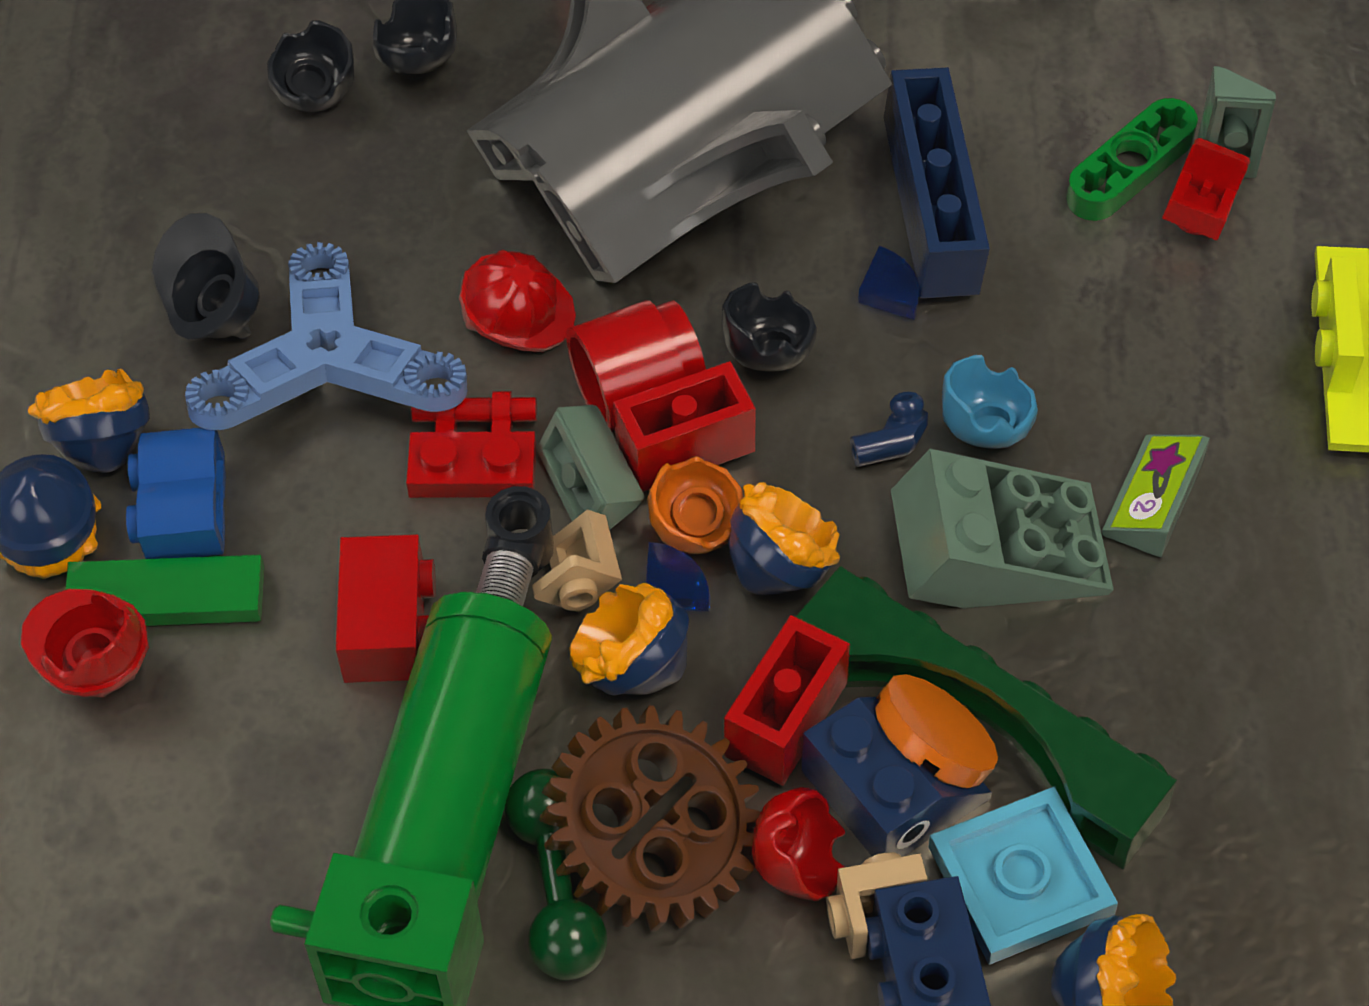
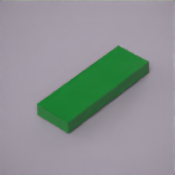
M261 555L68 562L66 589H87L114 595L132 604L145 619L146 626L260 622L265 566Z

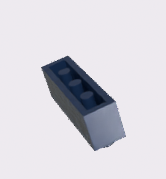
M949 67L891 70L890 80L893 85L888 88L884 123L920 298L980 295L990 248Z

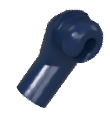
M902 392L895 395L890 401L892 414L887 419L883 430L850 437L851 452L857 467L901 458L913 452L928 426V412L923 410L924 402L920 395L915 392Z

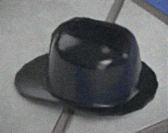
M191 213L175 221L163 234L155 250L152 268L156 288L174 331L177 335L188 340L204 339L206 337L221 339L229 338L232 335L241 339L247 338L251 335L249 321L257 310L260 299L259 285L251 271L243 263L230 231L221 219L208 213Z

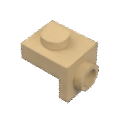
M587 509L553 536L554 548L550 559L551 571L532 585V590L536 600L556 605L566 610L581 612L583 609L594 605L603 593L622 580L605 515Z
M881 853L866 859L861 865L838 869L836 895L826 898L827 911L833 937L835 939L846 937L851 959L865 957L868 929L865 917L873 915L875 890L927 881L921 853L904 857L897 853Z

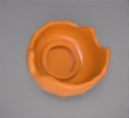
M698 456L673 465L666 463L660 468L647 498L650 523L661 541L674 550L687 554H706L729 543L731 532L730 519L743 498V491L727 469L704 461Z

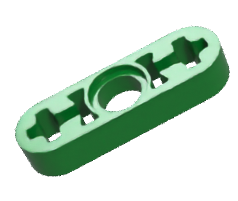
M1175 98L1160 99L1149 105L1073 169L1070 174L1066 196L1069 209L1076 216L1091 221L1103 220L1112 216L1191 148L1198 123V116L1194 108L1187 102ZM1161 126L1166 130L1160 134L1158 142L1156 139L1158 137L1159 127ZM1133 151L1142 154L1148 162L1141 166H1128L1119 161L1117 155L1122 152ZM1107 175L1108 179L1106 181L1105 192L1103 193L1102 191L1097 189L1105 183V178Z

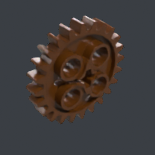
M648 706L640 716L637 724L627 707L622 708L613 719V727L604 718L598 717L588 729L590 737L578 732L567 745L571 754L561 753L553 763L551 768L560 777L551 778L544 786L542 793L558 803L547 806L540 815V821L548 825L558 826L559 830L549 837L544 846L546 850H565L567 858L555 872L558 876L577 871L582 879L573 895L578 899L595 890L600 894L596 911L600 916L605 914L614 904L622 906V923L625 927H629L639 917L641 912H646L651 931H657L666 923L670 912L676 925L679 928H683L694 919V909L702 917H709L719 908L717 898L727 902L740 890L734 879L744 880L753 872L754 865L745 857L752 855L753 834L747 832V830L755 828L757 818L761 812L746 808L745 803L759 791L758 785L752 784L739 785L736 777L748 764L745 760L726 763L722 756L730 743L727 738L719 740L712 746L704 741L708 723L702 721L690 733L683 730L682 711L676 710L665 724H660L655 707ZM644 759L654 763L661 771L663 780L657 782L644 776L639 769L638 760ZM687 776L691 778L693 782L692 787L623 858H615L612 855L613 847L630 832L641 818L682 777ZM602 804L612 809L617 816L618 827H608L599 822L594 815L592 805ZM688 807L698 808L703 811L710 820L711 830L700 829L694 825L689 818ZM644 852L654 853L664 861L668 871L667 877L656 876L648 870L643 860Z

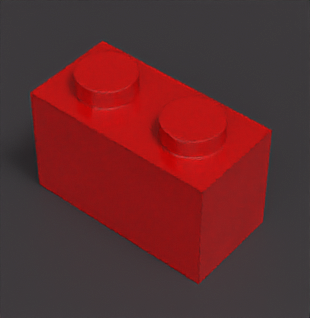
M731 361L613 402L616 442L642 492L651 489L660 468L666 463L673 465L698 456L704 461L719 465L755 452L756 408Z
M419 534L340 537L336 654L344 683L409 680L429 615H424V598H435L434 559L423 560Z
M790 615L724 717V738L730 741L724 757L732 761L745 760L748 764L746 768L784 786L802 757L803 733L827 717L847 684L850 643Z

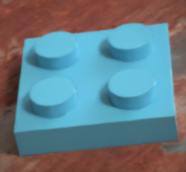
M1055 787L930 835L928 847L943 877H959L972 932L988 965L1088 926L1095 920L1115 915L1118 902Z

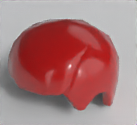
M799 787L775 795L764 805L757 818L752 845L755 867L765 881L785 894L817 901L831 896L837 888L838 869L845 866L833 857L832 848L835 840L845 835V830L829 813L827 799L815 789Z

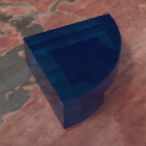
M879 246L859 288L858 303L915 320L919 302L917 277L910 265L901 256L885 247Z
M649 542L646 583L655 588H660L671 595L685 610L710 611L708 583L697 563L687 554L671 546Z

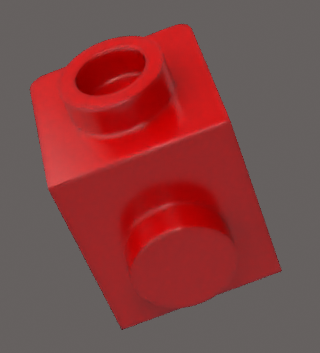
M1195 139L1162 219L1176 224L1181 230L1189 234L1204 235L1218 241L1237 191L1250 164L1249 157L1205 139Z

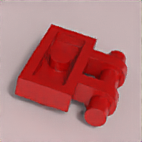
M493 391L492 397L465 398L456 407L445 411L430 412L411 407L412 422H436L435 432H410L406 481L409 498L493 497L501 490L513 486H526L535 489V431L512 432L513 422H537V397H513L512 391ZM458 422H492L491 432H457Z

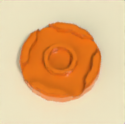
M903 674L893 676L878 694L876 699L879 698V703L875 706L877 721L888 739L912 763L915 762L920 766L927 759L930 763L939 767L940 770L935 774L938 780L961 788L979 786L995 768L998 755L995 743L988 732L963 704L945 690L925 679Z

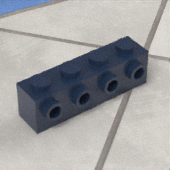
M954 876L876 889L873 915L865 917L868 929L866 945L870 960H882L886 982L878 983L880 1006H991L959 877Z

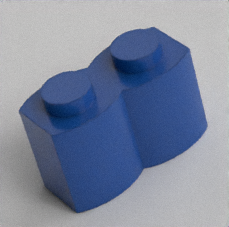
M200 427L141 433L138 453L129 454L128 456L130 486L133 492L137 491L136 505H129L126 509V526L130 542L132 544L140 543L145 559L222 555L225 547L224 499L226 471L224 449L218 431Z

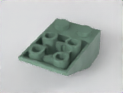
M929 449L891 489L910 599L959 608H974L1109 595L1114 590L1091 483Z

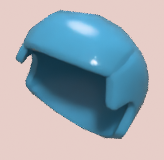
M973 355L953 362L944 375L942 387L943 419L956 438L976 447L997 449L1010 447L1028 435L1036 421L1038 408L1034 391L1019 379L1015 368L1010 367L1004 372L997 373L988 369L982 355Z

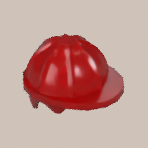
M500 250L495 254L479 258L463 275L459 300L462 306L463 320L466 322L465 327L469 330L477 331L481 336L500 344L502 347H510L521 351L545 352L561 345L566 339L567 329L574 326L576 312L572 296L560 280L549 272L534 255Z
M66 589L47 596L30 610L22 624L21 646L31 666L45 682L62 693L104 698L106 695L119 690L125 684L134 680L149 649L146 622L132 604L114 595L95 590Z

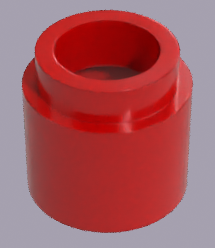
M644 300L570 327L566 331L568 353L581 394L587 405H594L600 409L611 432L615 431L614 401L706 370L695 331L682 307L674 300L655 306L649 300Z

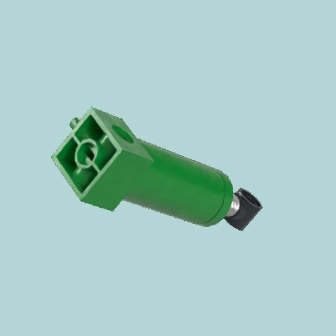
M513 486L501 490L491 498L486 507L485 514L488 535L482 555L485 565L477 591L444 595L433 603L354 855L348 856L333 853L315 911L280 904L272 912L270 928L274 933L306 939L304 945L323 1003L337 1006H466L484 943L477 902L553 638L547 624L534 612L523 607L531 578L537 575L538 571L549 563L554 548L550 507L546 498L537 490L526 486ZM518 529L528 530L522 533H512V531Z

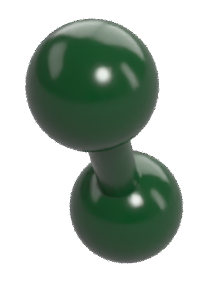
M535 769L523 774L511 785L505 804V816L511 830L523 841L537 847L547 906L535 916L528 933V947L533 961L543 972L557 979L573 980L586 976L600 964L607 948V930L602 918L592 907L574 899L570 874L558 876L555 872L567 858L565 850L554 851L545 849L544 843L553 833L559 830V827L541 822L540 815L547 806L558 803L545 796L542 791L551 778H558L560 776L552 769Z

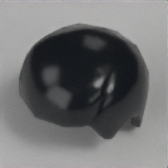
M394 0L389 21L382 24L380 19H376L374 22L373 48L376 58L391 70L404 75L432 72L441 67L456 49L457 24L453 3L449 0Z
M320 20L310 21L307 29L300 33H284L267 62L270 88L279 100L289 108L307 112H320L332 108L343 99L354 81V54L351 42L340 28Z
M747 283L729 292L722 306V329L727 351L740 365L764 372L782 371L794 368L810 355L816 340L817 327L811 311L797 301H794L789 291H784L778 297L772 298L763 295L758 283Z

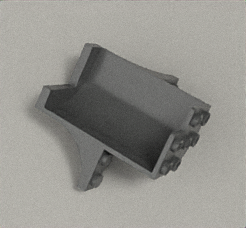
M571 0L565 35L556 55L543 74L519 95L466 131L497 179L534 181L594 279L616 283L683 234L724 209L775 185L798 178L815 176L831 165L833 161L824 148L827 143L824 133L893 84L884 70L886 68L884 55L874 42L865 37L855 20L858 13L852 0H655L647 7L643 0Z

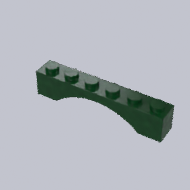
M839 566L796 616L850 643L848 680L845 688H884L893 676L908 674L925 679L953 696L975 717L987 723L1010 741L1038 772L1047 789L1056 788L1087 847L1122 870L1125 869L1167 813L1177 780L1168 775L1165 768L1156 759L1144 753L1135 754L1110 738L1107 731L1093 719L1084 716L1077 717L1055 703L1048 692L1038 684L1027 680H1019L997 666L994 659L983 649L973 645L966 646L942 631L939 624L928 614L917 610L911 611L890 598L876 581L864 576L857 577L842 566Z

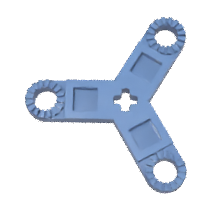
M317 242V247L307 244L306 250L302 247L296 249L297 254L293 253L288 263L292 331L228 360V366L219 370H212V373L209 375L207 372L200 373L201 378L194 377L191 379L192 384L188 383L185 391L190 420L195 425L204 429L224 430L237 426L326 382L430 412L445 411L456 407L465 399L468 390L465 364L462 365V361L459 358L454 360V355L448 353L445 357L443 352L437 351V354L424 351L421 350V345L354 326L346 252L342 253V249L339 246L334 249L333 244L328 243L327 247H323V243ZM317 268L329 269V275L325 271L323 272V277H320L319 273H315V277H313L312 272L309 271ZM432 378L448 380L445 382L444 388L442 384H438V389H434L432 384H430L428 389L427 384L423 383ZM216 396L230 397V404L227 401H223V407H220V403H216L215 408H213L212 403L208 402L206 405L205 401Z

